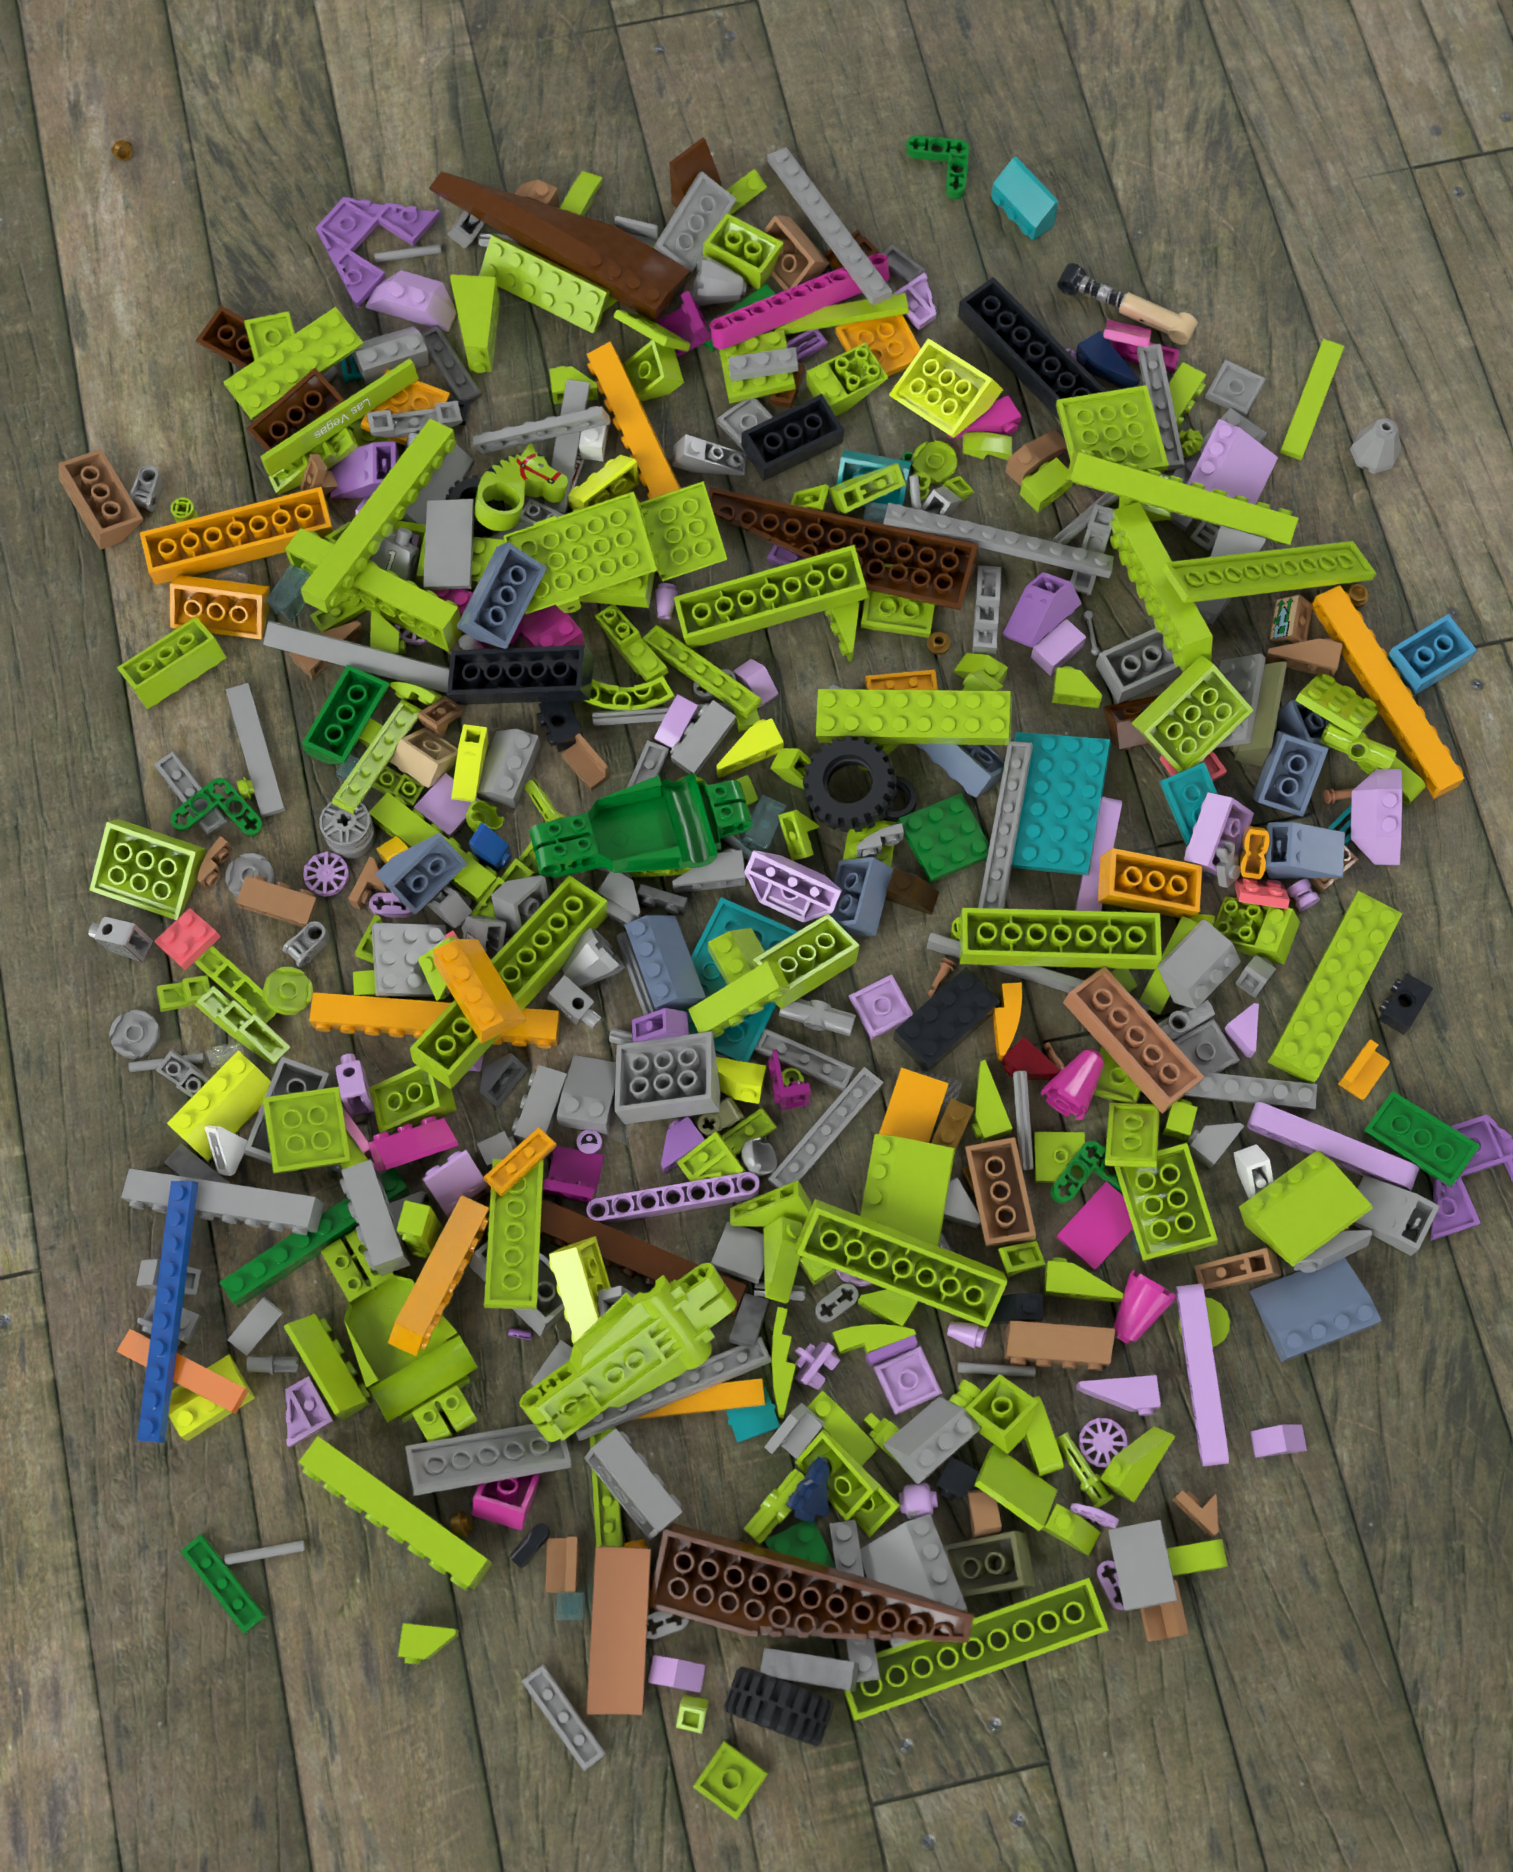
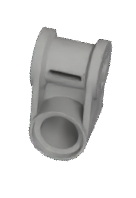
M145 465L140 468L135 483L129 492L134 505L146 508L148 512H153L156 509L158 498L164 486V481L156 467Z
M310 922L296 936L285 943L282 951L285 954H289L296 961L298 968H303L329 944L330 934L320 922ZM316 931H322L320 938L312 939V935Z

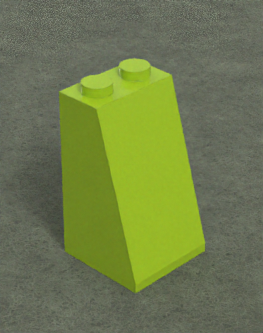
M451 275L450 280L469 370L477 373L492 372L500 307L496 277Z

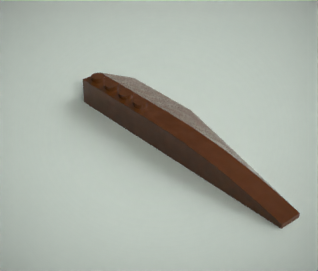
M672 1523L664 1529L648 1607L747 1636H798L800 1638L813 1636L834 1639L880 1638V1640L907 1639V1641L969 1642L974 1614L900 1588L676 1523Z

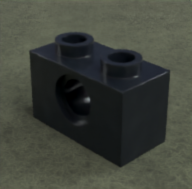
M568 701L541 702L538 704L539 713L536 715L541 727L546 725L548 733H546L547 740L551 747L555 745L558 753L573 746L576 743L575 736L580 733L583 737V732ZM557 721L564 722L560 727L554 726V723Z
M1408 973L1402 979L1397 978L1390 991L1394 992L1391 998H1385L1378 1009L1382 1012L1378 1020L1404 1035L1412 1026L1433 988ZM1398 999H1404L1408 1003V1007L1400 1005Z

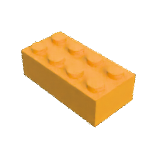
M1112 848L1100 856L1097 902L1150 913H1160L1161 915L1176 918L1184 916L1189 919L1200 912L1202 866Z

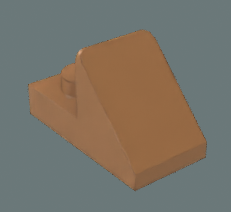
M310 454L300 489L305 491L322 487L325 496L337 488L338 484L332 472L327 470V466L323 463L320 455Z
M444 696L419 712L417 717L426 728L443 738L448 724L462 716L464 708Z
M369 857L348 898L351 906L359 910L362 909L364 904L369 902L372 895L371 889L379 893H388L383 882L375 875L379 869L372 857Z
M1181 1490L1171 1499L1209 1537H1213L1219 1532L1216 1494L1212 1495L1202 1507L1198 1505L1199 1500L1189 1491L1185 1493Z

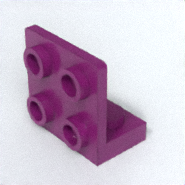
M689 291L681 294L684 302L681 304V309L657 322L660 326L690 342L691 345L688 351L674 349L677 358L712 339L711 332L700 307Z
M777 1049L772 1050V1058H768V1071L770 1080L775 1079V1082H772L774 1103L780 1104V1110L809 1106L811 1098L809 1083L803 1084L802 1081L789 1083L788 1087H784Z
M557 1146L554 1149L548 1179H544L542 1187L544 1194L589 1203L596 1197L604 1156L597 1153L586 1154L581 1150Z

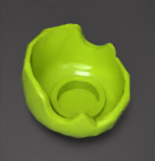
M477 800L470 804L466 810V821L474 833L481 823L488 826L493 832H496L503 826L504 817L497 815V807L488 805L485 801Z

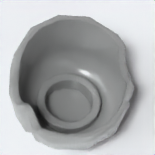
M761 1138L750 1139L743 1145L741 1153L745 1169L756 1176L773 1173L777 1167V1159L772 1145L759 1142Z

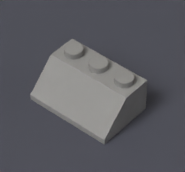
M414 326L363 341V346L352 353L365 385L382 377L386 369L392 370L407 359L414 362L416 369L429 365L427 347L420 331Z
M519 729L496 731L485 758L477 797L516 809L524 791V785L528 781L541 748L539 736Z
M1202 920L1157 967L1173 1002L1197 1009L1241 961L1233 943L1206 920Z
M938 1397L883 1445L915 1483L919 1485L972 1439L981 1428L964 1408Z

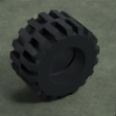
M472 475L471 479H468V476L463 477L462 482L457 480L455 487L451 486L449 488V494H446L445 499H473L475 502L481 479H478V475ZM492 499L485 502L495 510L505 511L504 500L497 501ZM474 513L473 537L483 538L485 535L488 537L492 536V531L496 530L483 526L477 520Z

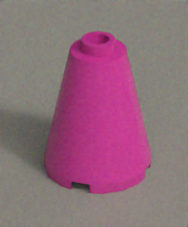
M1093 1049L1083 1050L1044 1086L1041 1094L1042 1096L1044 1094L1048 1096L1045 1101L1061 1114L1067 1117L1070 1114L1077 1115L1076 1120H1082L1087 1114L1104 1067L1102 1055Z
M1132 1270L1113 1329L1117 1332L1115 1337L1126 1344L1130 1340L1136 1342L1175 1301L1177 1295L1172 1292L1170 1293L1164 1287Z

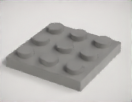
M373 923L372 943L376 996L435 997L418 958L446 939L445 925ZM448 987L445 991V993L447 994L446 997L450 995V990Z

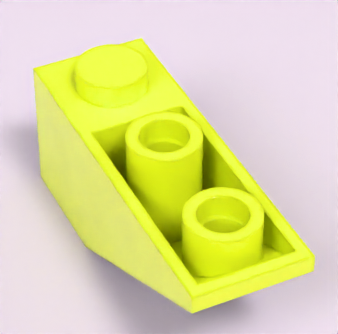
M463 724L458 747L452 800L476 801L489 744L487 727Z

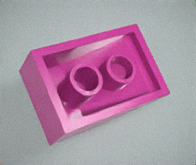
M556 604L526 615L524 613L521 619L524 627L519 635L528 647L584 645L581 629Z
M542 1473L479 1484L473 1500L472 1516L522 1531Z

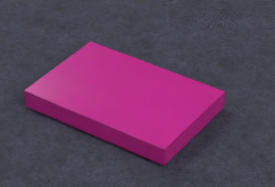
M1108 319L1103 337L1147 348L1151 329Z
M1106 1181L1056 1236L1058 1240L1093 1271L1101 1265L1133 1229L1123 1195Z

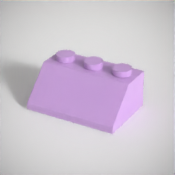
M1207 793L1206 799L1201 806L1198 821L1194 825L1190 843L1186 847L1184 861L1200 865L1203 871L1217 876L1216 865L1220 862V858L1217 857L1216 853L1217 848H1224L1225 841L1235 844L1234 855L1239 857L1242 849L1243 832L1247 826H1250L1254 813L1232 797Z

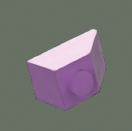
M663 1008L633 1019V1042L689 1035L687 1012Z
M688 1116L683 1120L678 1118L669 1125L670 1129L667 1130L661 1161V1168L664 1174L678 1165L677 1161L705 1140Z

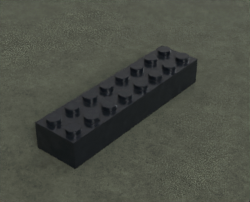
M994 277L959 302L958 317L1059 421L1056 407L1057 400L1107 392Z

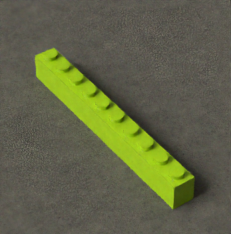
M432 419L427 421L302 586L301 592L304 602L326 613H329L333 607L339 604L346 589L348 590L352 587L355 577L366 568L367 561L378 552L385 537L390 536L394 525L404 517L409 505L417 500L419 492L429 484L433 473L441 468L448 453H452L455 449L456 441L453 429Z
M1081 449V453H1073L1066 481L1214 525H1222L1263 537L1268 541L1278 544H1291L1298 517L1291 516L1292 511L1282 508L1274 511L1270 509L1271 505L1257 502L1254 505L1248 503L1249 499L1243 496L1227 497L1226 491L1213 489V492L1204 490L1205 485L1195 482L1187 485L1182 483V478L1170 475L1169 479L1160 477L1161 472L1156 470L1140 471L1138 470L1139 466L1126 462L1125 466L1116 463L1117 459L1109 456H1103V459L1094 457L1095 452Z

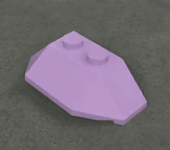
M402 270L378 284L366 304L368 309L432 328L438 325L440 330L450 332L457 316V311L443 282Z
M1376 769L1352 790L1351 840L1374 865H1400L1402 769Z
M754 850L744 872L760 903L801 922L833 913L842 892L825 875L781 855Z

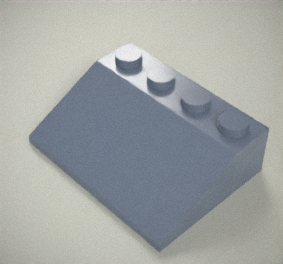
M1345 1258L1321 1270L1311 1273L1299 1271L1249 1291L1281 1363L1371 1328L1382 1321L1370 1295Z

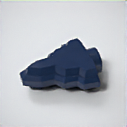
M818 1456L808 1467L805 1479L797 1484L795 1492L789 1496L786 1504L789 1508L795 1509V1517L814 1523L817 1515H828L829 1493L827 1482L829 1466L827 1458Z

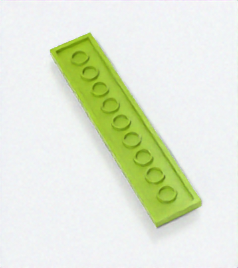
M1353 541L1165 562L1162 567V571L1183 603L1373 580L1376 575L1372 566Z

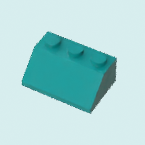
M1016 156L1013 157L993 183L991 197L993 202L998 206L1000 205L1006 212L1008 218L1017 223L1022 233L1028 235L1034 241L1053 228L1058 200Z
M844 450L841 456L837 485L854 477L898 463L906 485L862 505L863 507L887 511L888 503L902 506L904 504L911 462Z

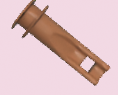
M1332 788L1329 791L1325 789L1323 794L1326 804H1330V802L1334 804L1335 800L1352 798V790L1355 788L1334 791Z
M942 958L943 963H939L941 968L932 984L934 990H929L927 994L931 998L949 972L954 971L952 966H956V964L947 958Z
M1047 1042L1043 1047L1045 1051L1049 1052L1048 1057L1050 1061L1062 1071L1065 1068L1064 1064L1056 1056L1050 1042Z

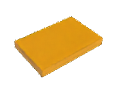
M901 1067L879 1134L929 1143L949 1083Z

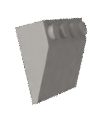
M712 1031L617 1045L615 1113L624 1124L720 1112V1086Z
M930 1514L907 1521L860 1549L862 1566L868 1579L968 1612ZM907 1639L890 1640L892 1648L912 1642L907 1641Z

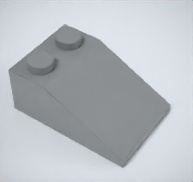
M577 1055L573 1056L557 1111L558 1126L592 1130L602 1134L608 1133L615 1101L616 1062Z

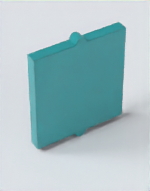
M763 1387L764 1406L726 1410L729 1418L728 1425L732 1426L737 1443L780 1427L774 1411L775 1405L771 1403L766 1387Z

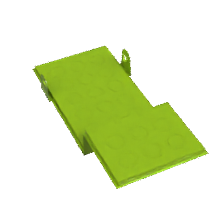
M704 481L639 503L635 493L631 492L557 518L553 516L535 522L533 526L503 535L505 543H511L547 567L525 611V615L555 604L564 613H573L581 608L579 596L654 571H658L662 581L727 560Z

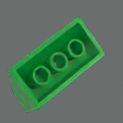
M347 664L302 742L306 754L326 764H345L390 684Z

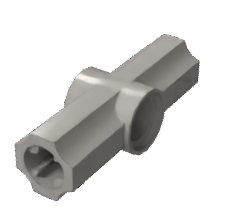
M800 998L785 1008L780 1009L779 1016L802 1022L810 1029L824 1031L826 1029L847 1036L851 1035L856 1018L855 1014L831 1008V1005L819 1000L806 1001Z
M1205 999L1197 1009L1185 1007L1180 1011L1173 1012L1170 1017L1157 1025L1173 1041L1212 1018L1215 1013L1210 1002ZM1172 1021H1180L1183 1024V1029L1175 1028Z

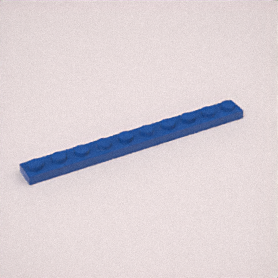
M171 1181L137 1441L165 1443L198 1189V1183L194 1181Z

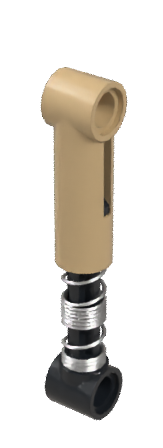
M1075 263L1067 264L1057 282L1058 289L1064 294L1087 293L1090 298L1096 297V300L1105 304L1107 302L1108 306L1111 304L1116 306L1120 314L1168 334L1173 342L1180 345H1185L1189 342L1198 325L1196 318L1188 313L1181 312L1177 314L1128 292L1122 295L1120 291H1113V288L1103 285V283L1097 284L1094 282V279L1091 281L1090 277L1086 276L1085 270Z

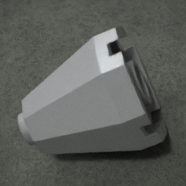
M700 256L696 272H698L697 278L694 279L693 297L698 305L705 306L736 301L740 299L741 295H745L747 283L743 281L742 275L710 257Z
M1387 418L1380 419L1359 431L1350 449L1358 467L1363 468L1364 466L1369 468L1368 471L1373 474L1392 469L1401 452L1399 432L1394 421Z
M589 928L582 934L562 970L565 976L581 989L618 974L625 968V965L617 953L614 955L611 950L613 947L595 929Z

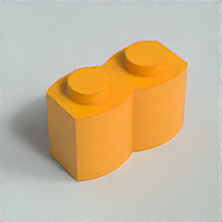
M1247 826L1242 835L1243 851L1238 860L1240 874L1247 878L1261 879L1266 868L1264 854L1269 847V834L1265 828Z

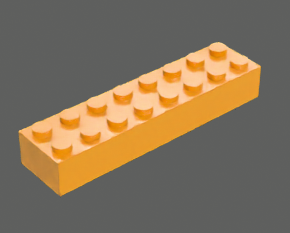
M317 487L140 532L149 574L154 584L159 585L173 581L178 575L195 576L285 553V548L300 528L308 532L310 530L314 531L322 539L332 533L334 529L322 487Z

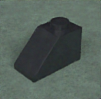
M1016 1293L1001 1296L989 1324H1009L1010 1321L1041 1323L1043 1320L1042 1294Z
M950 1457L935 1488L940 1490L938 1493L940 1496L950 1501L953 1498L957 1500L968 1497V1491L981 1490L974 1485L980 1472Z

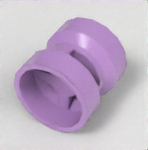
M1307 878L1296 882L1286 890L1289 896L1295 899V906L1299 912L1312 907L1320 900L1317 893L1311 890V884Z

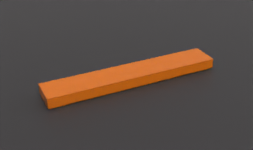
M129 1329L116 1352L147 1368L150 1339ZM176 1353L173 1382L236 1414L249 1390Z

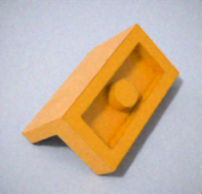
M1371 1039L1366 1043L1338 1083L1360 1100L1366 1098L1390 1063L1388 1059L1375 1051L1378 1044Z

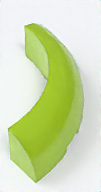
M663 676L634 687H619L600 683L592 679L590 700L585 702L610 710L635 711L666 703L675 698V695Z

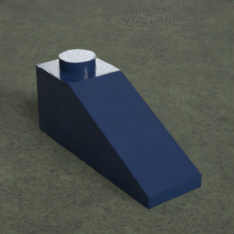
M1100 331L1078 344L1076 360L1089 373L1122 389L1139 386L1140 379L1109 341L1103 337L1104 335Z

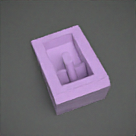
M753 659L748 660L732 671L740 684L762 699V704L759 708L779 695L766 667Z
M1256 1003L1229 1022L1223 1030L1248 1058H1251L1256 1052L1259 1004Z
M1278 1425L1250 1432L1255 1458L1307 1451L1302 1425Z
M653 1655L648 1683L701 1693L706 1665Z

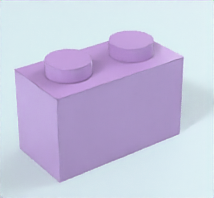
M1066 618L1054 630H1051L1046 637L1042 638L1038 644L1032 647L1031 658L1051 676L1056 672L1057 667L1063 666L1084 647L1086 636Z

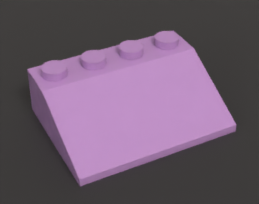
M1219 419L1187 485H1191L1192 482L1205 485L1204 490L1213 492V489L1223 490L1227 492V497L1243 496L1249 499L1248 503L1256 505L1278 457L1241 428Z

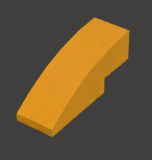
M1022 982L1005 983L1000 988L1001 1008H994L992 1015L997 1062H1002L1003 1057L1009 1051L1018 1027L1022 1006Z

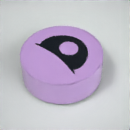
M584 1130L579 1134L577 1146L583 1153H598L602 1148L603 1141L597 1131Z

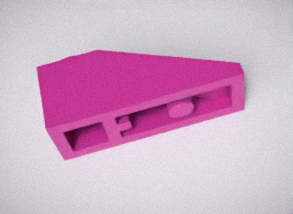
M1007 395L996 400L989 410L954 438H963L965 432H989L1010 435L1020 427L1022 416Z

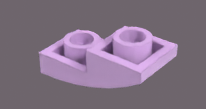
M677 694L654 739L672 749L683 738L687 726L698 709V705Z

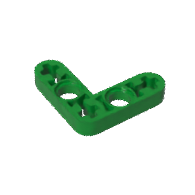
M911 136L906 142L907 155L914 159L948 162L946 194L951 199L962 198L966 188L969 156L968 143L961 139ZM914 145H918V149H913ZM933 146H941L943 151L934 152L931 148ZM954 166H960L962 167L963 171L960 173H956L952 171L951 168ZM954 180L958 181V190H953Z
M222 778L212 780L171 815V823L174 829L186 832L219 806L246 836L255 837L261 833L263 828L260 817L228 781ZM216 785L219 787L225 786L224 792L229 797L226 801L221 793L214 794ZM198 799H204L208 802V806L204 811H198L194 808V803ZM237 801L242 804L243 808L237 814L231 813L229 805ZM190 807L193 814H195L197 817L193 818L191 814L186 818V825H183L182 823L177 825V817L179 815H181V817H185L186 815H188L189 811L187 810V808ZM247 811L249 812L246 815L250 822H257L255 830L251 828L246 829L247 823L242 817Z
M1095 1141L1084 1143L1050 1189L1051 1198L1059 1204L1069 1202L1074 1198L1092 1171L1123 1195L1120 1183L1116 1180L1118 1178L1117 1174L1109 1175L1105 1172V1159L1099 1165H1096L1099 1161L1098 1159L1102 1156L1105 1158L1106 1149ZM1090 1148H1092V1149L1094 1150V1152H1093V1155H1094V1156L1091 1157V1158H1088V1157H1087V1154H1088V1151H1087V1150H1089ZM1072 1166H1078L1082 1169V1178L1076 1179L1071 1175ZM1067 1182L1071 1183L1065 1191L1067 1195L1061 1197L1059 1195V1188H1062Z

